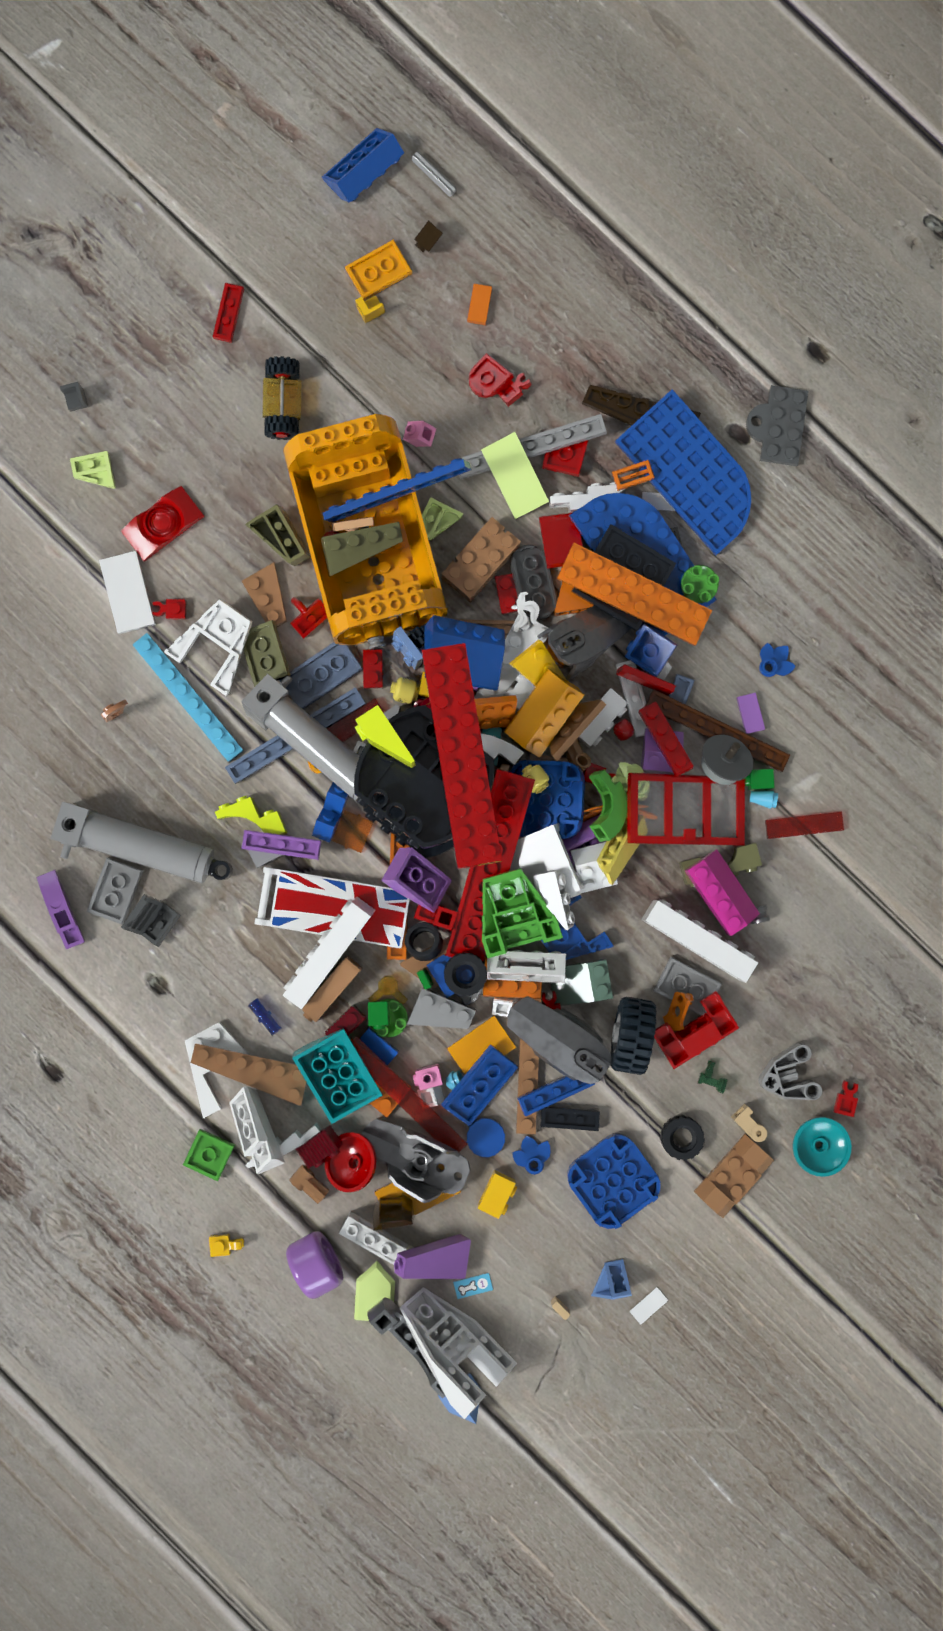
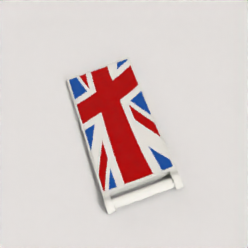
M271 867L263 868V873L265 874L258 917L255 918L254 924L323 935L327 929L331 931L332 928L329 926L338 914L343 915L341 909L349 899L354 900L356 897H359L375 909V912L354 938V941L395 948L402 947L410 899L395 892L392 888ZM272 874L277 875L271 918L267 920L265 915Z

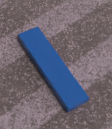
M563 1076L519 1096L517 1099L524 1116H528L595 1085V1083L588 1084Z

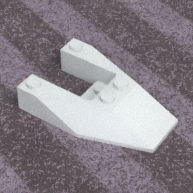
M424 1287L400 1307L411 1334L450 1405L464 1419L479 1405L486 1394L458 1365L468 1357L497 1387L517 1364L476 1320Z

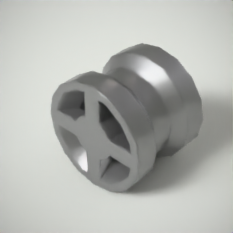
M767 905L756 907L760 914L751 924L770 920L766 912L768 909Z

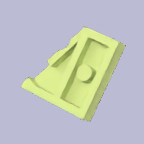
M108 451L70 458L75 479L112 489L116 488Z
M430 498L422 513L428 540H433L463 517V513Z

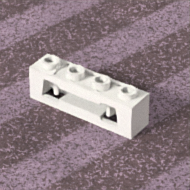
M521 950L507 951L506 954L487 958V980L565 983L566 954L558 951L551 953H542L537 950L532 952H523Z
M351 1211L339 1232L340 1235L393 1265L397 1258V1253L414 1248L384 1230L374 1231L372 1223Z

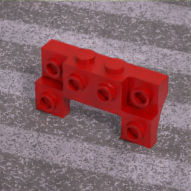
M716 991L700 1001L706 1013L684 1026V1030L674 1033L668 1022L656 1028L654 1039L673 1069L698 1056L702 1051L710 1046H714L718 1041L739 1029L735 1019Z

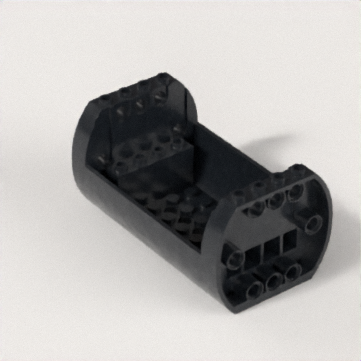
M426 705L406 709L388 720L415 760L416 766L411 768L368 742L357 762L354 776V794L358 797L356 801L363 806L364 812L367 813L365 817L372 823L375 821L382 825L380 829L386 834L393 833L397 837L395 841L403 847L407 844L424 858H431L454 848L432 712ZM484 752L491 790L494 776V759ZM376 794H382V795H384V796L379 797L378 800H377L378 802L383 803V804H381V805H376V804H374V803H373V797H374Z

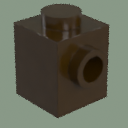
M428 220L414 240L417 242L415 246L423 253L425 250L429 253L443 233Z

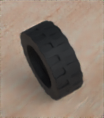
M462 952L455 954L445 965V983L457 995L472 996L484 987L487 980L486 966L473 953ZM464 964L472 966L475 970V978L468 984H463L456 978V970Z
M685 1115L674 1116V1118L668 1119L667 1123H664L663 1129L660 1132V1140L663 1148L671 1157L685 1161L693 1159L703 1149V1143H705L704 1132L701 1126L691 1117H686ZM680 1128L689 1130L692 1135L691 1143L686 1147H678L673 1141L674 1132Z

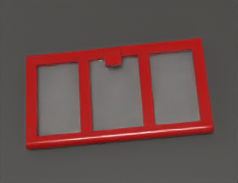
M628 773L627 843L745 846V779L730 785H722L704 775H679L676 777L674 774Z

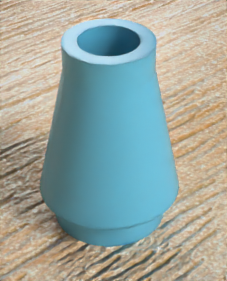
M774 790L751 791L750 802L769 809L771 807L776 808L779 793H775Z

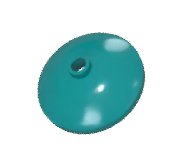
M816 1117L804 1122L798 1128L793 1138L792 1149L795 1160L802 1169L809 1174L826 1177L838 1173L845 1167L851 1155L852 1145L848 1132L840 1123L830 1118ZM821 1141V1147L817 1148L816 1143Z

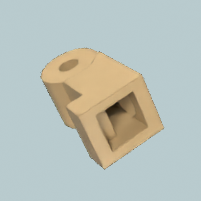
M743 1104L731 1118L755 1142L764 1141L767 1137V1130L750 1117L753 1111L746 1104Z

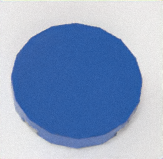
M481 1118L470 1125L467 1132V1143L474 1154L480 1157H491L502 1150L505 1143V1133L502 1126L496 1120Z

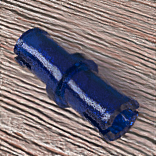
M258 998L248 1005L258 1017L257 1021L266 1027L271 1036L281 1029V1026L271 1016L272 1013L265 1009Z

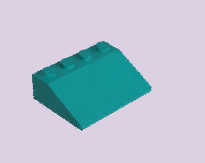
M344 1028L312 1041L293 1053L292 1059L331 1124L383 1096Z

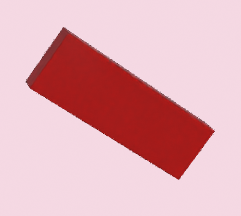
M225 283L212 336L213 339L232 343L244 286Z
M626 664L619 667L616 675L657 690L665 695L673 693L676 687L670 682Z

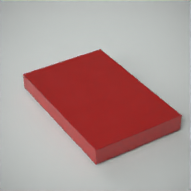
M572 513L539 517L547 568L562 567L573 543L582 546L581 534L569 517Z

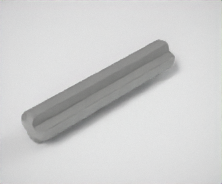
M415 152L412 156V161L448 196H453L456 192V187L420 152Z

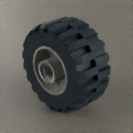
M632 997L621 998L614 1022L610 1052V1066L614 1071L637 1075L646 1073L652 1055L656 1030L657 1011L656 1005L652 1001Z

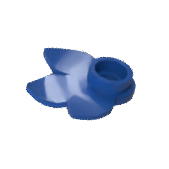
M766 643L762 647L759 670L763 676L772 677L775 674L785 676L794 670L795 665L786 661L789 653L788 646H779L773 649L769 643ZM770 665L771 671H767L765 666Z
M525 1136L521 1144V1150L512 1152L513 1159L518 1166L525 1167L530 1174H539L544 1168V1162L550 1157V1144L548 1141H544L538 1145L533 1138ZM537 1161V1167H532L531 1162Z

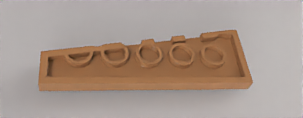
M195 1044L190 1063L301 1106L306 1080L297 1065Z

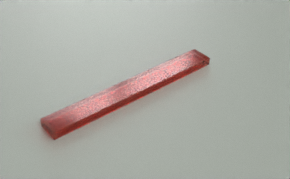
M357 1035L355 1036L352 1043L375 1082L435 1140L460 1152L467 1145V1142Z

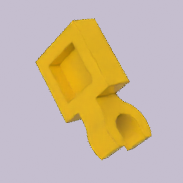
M230 1234L211 1235L209 1237L210 1256H228L231 1254V1249L241 1250L244 1247V1238L230 1240Z

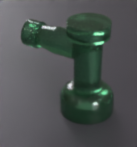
M708 1060L705 1073L700 1072L697 1083L716 1087L717 1092L723 1094L728 1079L723 1077L719 1080L711 1078L716 1063Z

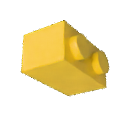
M494 1170L480 1198L478 1209L497 1219L500 1218L501 1214L505 1215L509 1206L507 1201L509 1197L513 1198L517 1190L515 1179Z

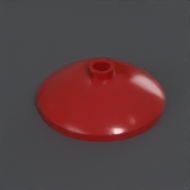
M348 1132L338 1136L343 1142V1145L339 1148L340 1152L332 1158L329 1156L325 1158V1172L328 1180L336 1189L343 1192H357L371 1181L375 1173L376 1153L372 1143L365 1136L359 1133Z

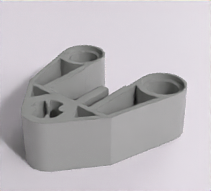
M795 1043L773 1057L759 1076L760 1086L784 1099L816 1100L820 1098L822 1088L812 1080L781 1085L798 1080V1073L795 1068L778 1073V1070L808 1061L812 1055L810 1048L802 1043ZM803 1047L805 1053L802 1057H798L797 1050ZM768 1077L773 1080L770 1081V1085H767L765 1083L768 1081ZM814 1085L815 1092L808 1095V1087Z

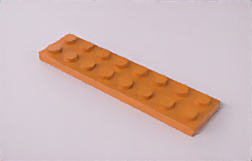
M573 543L557 576L558 580L693 646L697 644L712 612L711 609L576 543Z

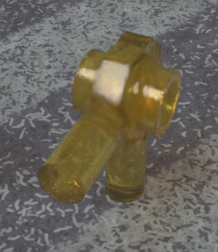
M387 975L379 980L378 990L368 998L370 1002H376L383 995H393L401 1004L408 1000L398 990V981L393 976Z

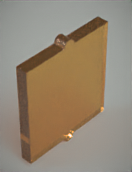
M344 810L332 841L343 845L345 849L350 848L361 853L373 823L361 817L360 814L355 815Z

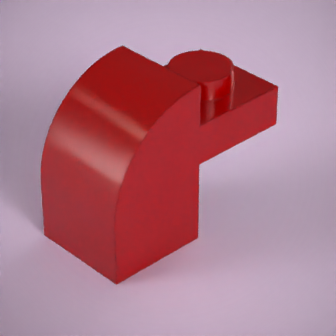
M418 904L414 918L452 931L458 912L439 905L435 912H431Z

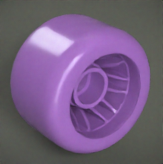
M312 1232L288 1246L286 1257L289 1268L299 1288L308 1298H319L342 1284L344 1277L339 1259L330 1242L321 1232Z

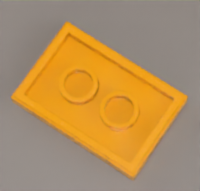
M394 239L345 266L346 272L364 301L412 274L411 268Z
M493 1015L449 1046L447 1050L462 1072L466 1074L490 1044L504 1055L515 1049L516 1046Z

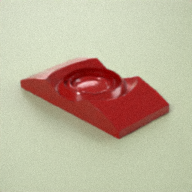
M179 486L162 496L148 510L135 516L121 532L145 562L205 516L183 487Z

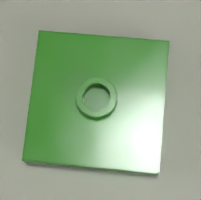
M200 1128L183 1166L219 1181L235 1144Z

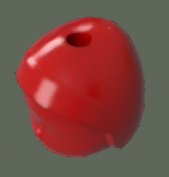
M627 719L621 720L613 727L614 734L620 741L629 739L635 731L633 725Z

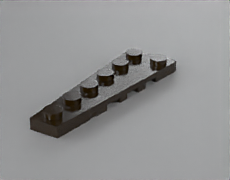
M589 385L582 404L632 426L656 402ZM691 410L699 419L701 413Z

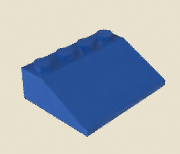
M433 615L425 625V649L465 643L472 686L497 691L505 650V630Z

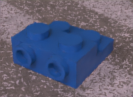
M646 623L641 625L638 631H636L637 637L628 644L626 648L628 652L625 657L651 675L658 677L678 645L664 636V633L658 628Z

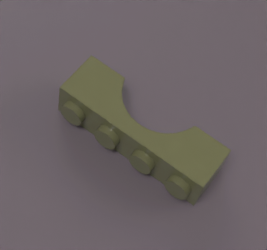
M756 843L734 848L733 856L727 865L735 876H738V871L746 870V873L757 871V867L762 865ZM700 857L679 862L685 885L690 884L691 887H695L684 870L701 860Z

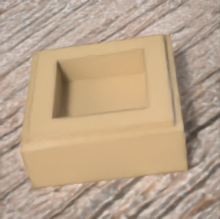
M555 1296L551 1300L552 1308L566 1320L570 1316V1311Z

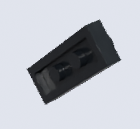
M545 1107L541 1110L540 1126L599 1131L600 1111Z

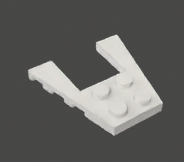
M219 599L196 623L192 624L182 636L176 639L164 653L178 663H182L200 633L211 639L230 653L210 684L227 696L230 692L253 621L222 599Z
M221 1022L185 1040L190 1062L195 1044L249 1055ZM190 1063L202 1116L205 1118L222 1107L204 1075L210 1070Z

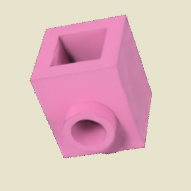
M408 421L403 440L415 447H431L436 428L424 421Z
M438 1064L416 1069V1074L413 1075L415 1087L419 1086L420 1091L443 1085Z

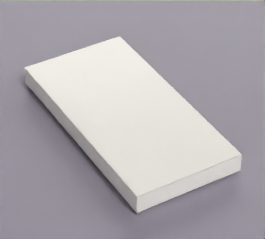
M132 551L99 560L117 633L122 634L156 625L138 553Z

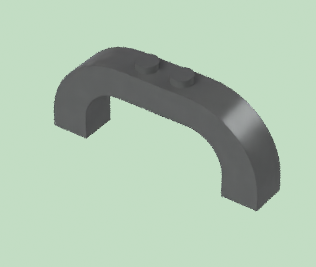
M383 1298L368 1310L369 1323L381 1335L389 1330L419 1362L428 1377L430 1386L441 1398H444L445 1394L421 1354L401 1313L400 1307L389 1298Z

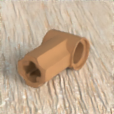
M576 739L565 754L569 763L577 765L584 772L591 765V758L583 752L578 739Z
M304 1164L289 1179L294 1187L300 1191L303 1190L317 1204L329 1192V1189L315 1178V1174Z

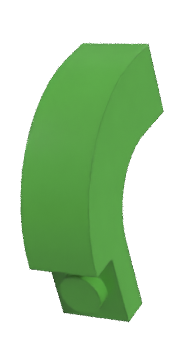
M605 770L593 772L589 776L600 793L603 802L601 815L589 826L599 842L612 840L622 829L627 816V797L623 785L620 781L613 783L611 776Z

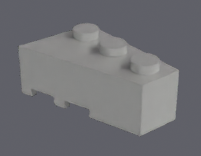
M422 987L407 1024L469 1029L476 1009L451 998H446V996L432 990H425Z

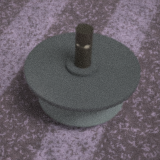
M715 735L705 742L702 749L701 765L704 773L712 781L722 785H730L746 778L751 773L753 758L749 749L741 741L728 735Z

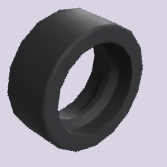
M427 922L417 923L407 931L405 946L410 955L416 960L430 961L441 952L443 938L434 925ZM423 932L432 933L435 938L433 946L423 952L417 951L413 946L414 939Z

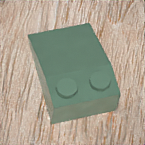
M606 959L565 965V983L550 982L551 990H555L557 995L555 1003H560V1006L613 999Z

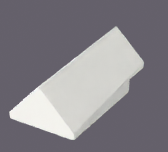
M248 1086L243 1087L229 1103L244 1157L252 1156L256 1173L260 1174L284 1164L285 1161L258 1092Z

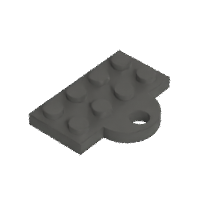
M771 385L768 404L757 405L751 410L746 419V429L751 438L762 443L760 461L798 466L809 391ZM751 419H760L761 425L754 426L751 423Z

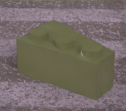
M276 504L245 524L289 564L297 566L311 557L281 506Z

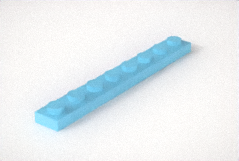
M148 633L132 644L228 762H231L244 751Z

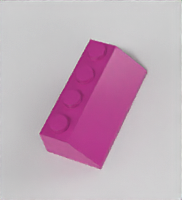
M717 849L684 870L727 935H734L760 914Z

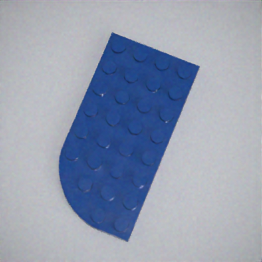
M672 389L616 439L615 443L633 464L649 460L654 479L649 482L716 556L740 534L747 522L751 508L749 481L742 467ZM645 466L638 469L642 471L647 469V467Z
M611 493L592 499L569 515L592 552L595 551L607 528L612 524L675 562L676 565L664 587L684 596L681 589V580L684 573L694 564L660 512L649 502L630 494ZM714 596L710 601L698 604L707 607L717 599ZM659 629L660 631H662V632L664 633V634H663L664 636L668 634L667 632H665V631Z

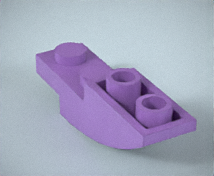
M56 870L36 877L57 933L60 934L65 948L69 949L84 943L85 939L71 910L70 902Z

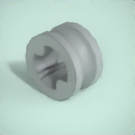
M384 636L368 639V643L371 644L369 649L376 650L385 647L386 643L383 642Z

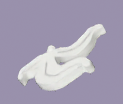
M521 592L516 601L517 605L511 607L512 609H517L520 615L519 621L513 626V630L516 633L528 621V617L523 610L529 611L530 621L538 625L536 620L540 611L539 606L534 601L525 602V595H528L527 592Z

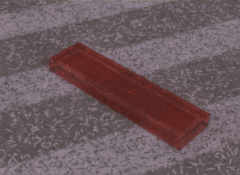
M842 811L765 820L767 839L844 831Z

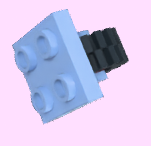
M427 623L420 628L417 626L407 634L401 626L394 630L393 647L397 652L401 651L404 655L405 663L408 667L412 666L414 670L420 667L423 661L422 650H425V625Z

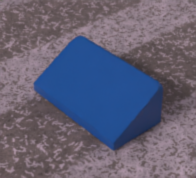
M370 1027L357 1041L385 1066H388L399 1053L395 1047Z

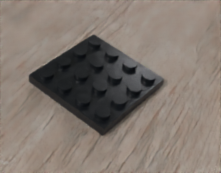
M612 524L609 525L594 553L664 586L676 565L672 560ZM575 587L571 591L638 631L643 622Z

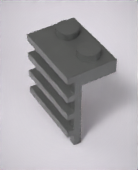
M144 894L121 928L142 935L152 944L159 947L181 915L162 900L159 901Z

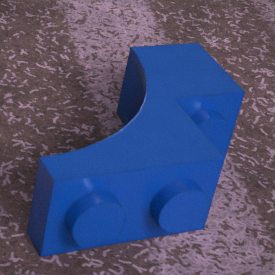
M334 782L327 792L323 809L316 820L312 836L329 843L336 832L342 812L349 798V795Z

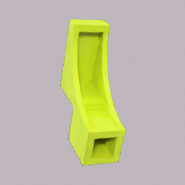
M247 795L236 799L237 803L232 805L229 803L223 804L218 807L219 810L215 811L217 819L220 820L228 817H242L257 824L264 833L278 835L288 833L279 811L274 812L272 809L264 812L263 817H261L252 797L248 798Z

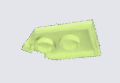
M378 1261L356 1279L354 1319L369 1321L368 1310L385 1297L394 1302L395 1280L383 1269Z

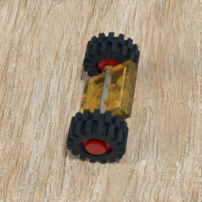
M274 356V358L270 357L265 361L266 378H263L262 418H265L264 435L268 438L271 437V439L291 440L299 434V420H301L302 381L298 380L300 378V362L295 358Z

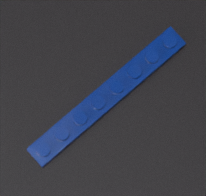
M462 458L452 460L451 464L436 466L433 468V471L428 473H417L415 478L399 480L398 484L394 486L387 485L381 487L378 492L365 493L360 499H349L344 505L331 506L328 508V511L323 512L324 520L333 523L471 471L470 463Z

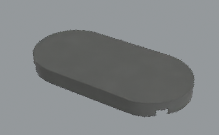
M523 545L513 553L510 560L517 597L521 592H527L528 595H525V602L534 601L537 603L540 610L537 620H542L553 613L557 604V595L551 570L546 566L545 554L542 550L534 545ZM523 610L530 617V612Z

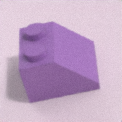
M645 728L641 759L642 769L673 772L648 728ZM674 731L684 748V732Z

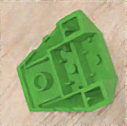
M521 868L483 879L482 942L487 958L506 954L509 948L543 940L546 943L563 938L558 920L546 907V902Z

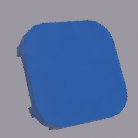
M522 760L515 764L511 771L508 772L523 775L522 770L531 764L532 767L540 765L549 776V786L539 794L531 793L520 837L528 836L557 823L560 824V831L558 832L561 839H568L577 835L582 828L584 814L585 778L582 770L577 765L565 761Z
M620 1133L611 1134L591 1147L571 1163L567 1172V1179L571 1190L576 1194L595 1223L607 1229L622 1227L621 1224L651 1202L654 1203L658 1199L661 1189L658 1175L628 1136Z

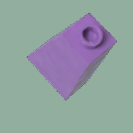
M458 1234L399 1252L394 1262V1273L403 1279H465L471 1239Z

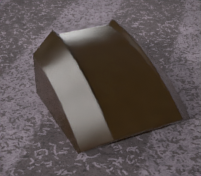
M404 1194L398 1197L380 1198L373 1208V1230L377 1231L412 1225L415 1216L412 1200Z

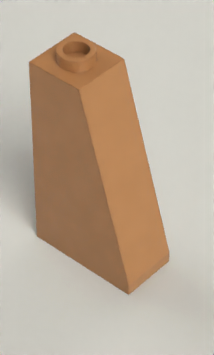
M350 956L345 957L302 1008L303 1016L310 1022L313 1020L317 1022L363 968Z

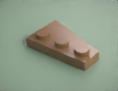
M273 562L242 580V583L264 621L273 620L276 627H279L287 622L276 565Z

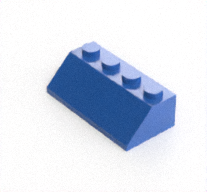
M376 128L325 173L322 179L340 199L348 203L358 198L360 192L369 188L377 177L384 175L388 167L396 164L404 154V151L393 133Z

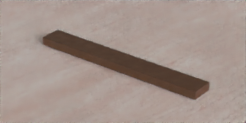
M653 689L645 706L657 702L666 718L708 738L715 735H728L738 739L749 749L754 760L779 772H783L789 760L790 754Z

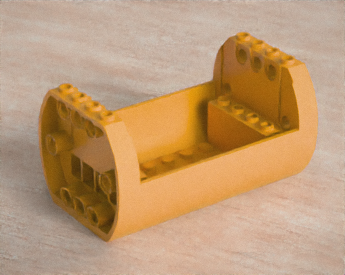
M373 414L297 434L289 440L284 447L283 453L334 642L338 645H358L368 642L367 640L373 637L392 636L394 630L400 626L404 632L411 631L417 626L420 628L433 615L445 617L448 610L416 492L336 521L341 522L373 517L374 525L369 526V528L399 522L403 541L330 577L328 576L321 538L326 532L332 530V522L324 520L323 512L328 511V508L331 506L344 505L349 499H360L365 493L378 492L383 486H394L398 484L399 480L412 479L396 421L386 415ZM339 530V531H337V532H339V534H340V533H345V532H348V531H346V530ZM372 557L378 558V565L370 566L368 564L369 559ZM377 575H381L384 578L383 583L380 585L373 582L374 577Z

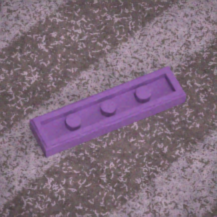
M244 830L241 849L319 860L322 841Z

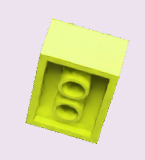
M378 705L355 719L357 723L355 729L362 741L367 739L369 744L411 768L416 766L415 760Z

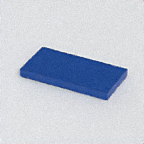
M490 1044L441 1103L442 1107L470 1127L519 1066Z

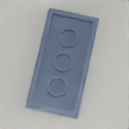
M333 642L290 671L291 676L289 677L292 678V682L285 689L288 690L292 700L304 710L363 670V667L348 645H338Z

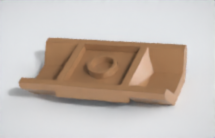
M744 1134L694 1190V1193L713 1211L724 1218L735 1204L737 1205L760 1179L763 1172L774 1160Z

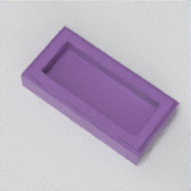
M756 693L737 697L736 700L745 733L750 734L765 730Z

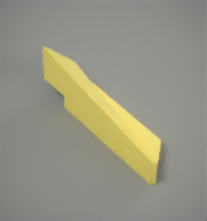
M638 815V835L645 836L647 834L643 815ZM627 816L622 829L612 840L606 841L597 859L599 868L612 885L639 846V844L627 843Z

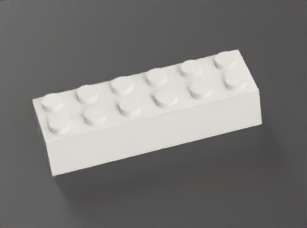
M356 897L354 900L349 899L341 909L343 915L338 914L330 924L331 931L327 929L318 940L320 946L315 945L306 957L309 960H304L295 971L297 976L293 975L284 986L286 991L283 996L300 1009L304 1007L375 912V909L359 897Z
M665 900L652 901L642 917V921L737 980L745 983L748 981L758 964L754 960V955L743 950L740 952L737 950L739 946L729 940L722 941L720 934L713 930L706 931L704 924L693 919L690 921L687 919L689 915L683 911L672 910V905Z

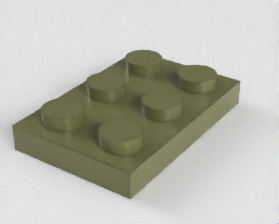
M271 620L250 628L243 651L254 687L267 674L276 681L286 676H291L275 621Z

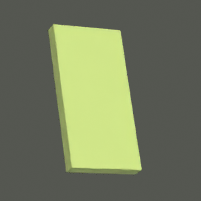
M515 432L481 449L515 519L549 502Z

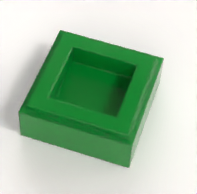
M425 967L420 969L417 975L424 989L427 990L434 983Z

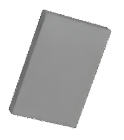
M106 857L86 912L119 924H124L144 870Z
M670 957L653 991L670 1000L673 999L675 992L691 993L694 1000L690 1001L692 1005L688 1009L702 1016L706 1012L700 1001L715 991L718 993L722 983Z

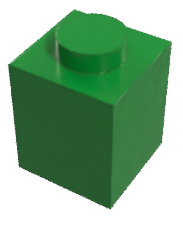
M774 769L752 770L744 778L745 786H748V790L775 788Z
M389 1001L368 1002V1026H373L374 1030L385 1029V1025H390Z

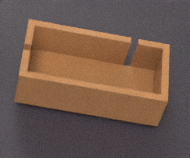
M491 517L455 558L456 563L452 561L441 573L442 579L471 603L520 547L521 541L509 531L505 533V527Z

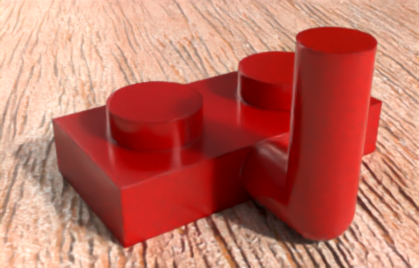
M293 597L291 599V603L301 614L290 624L304 639L327 618L326 610L319 598L308 608L298 598Z

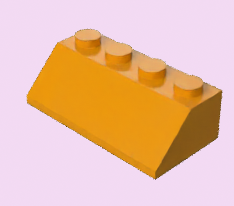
M547 669L504 732L524 749L540 758L584 694L577 686Z

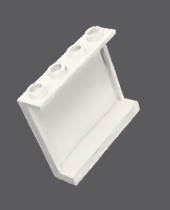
M559 823L518 839L510 871L521 868L535 887L534 875L561 869V873L564 874L566 879L565 890L570 898L580 895V890L586 888L585 885H580L558 832L560 831Z

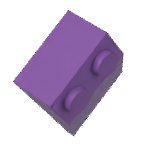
M411 847L398 849L381 881L395 892L429 911L435 912L452 880Z

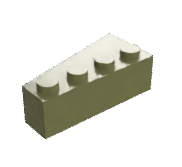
M399 522L322 537L321 543L328 576L330 577L402 542Z

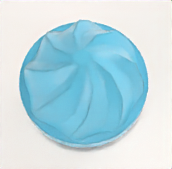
M460 1071L450 1072L448 1077H446L447 1087L453 1090L464 1077Z

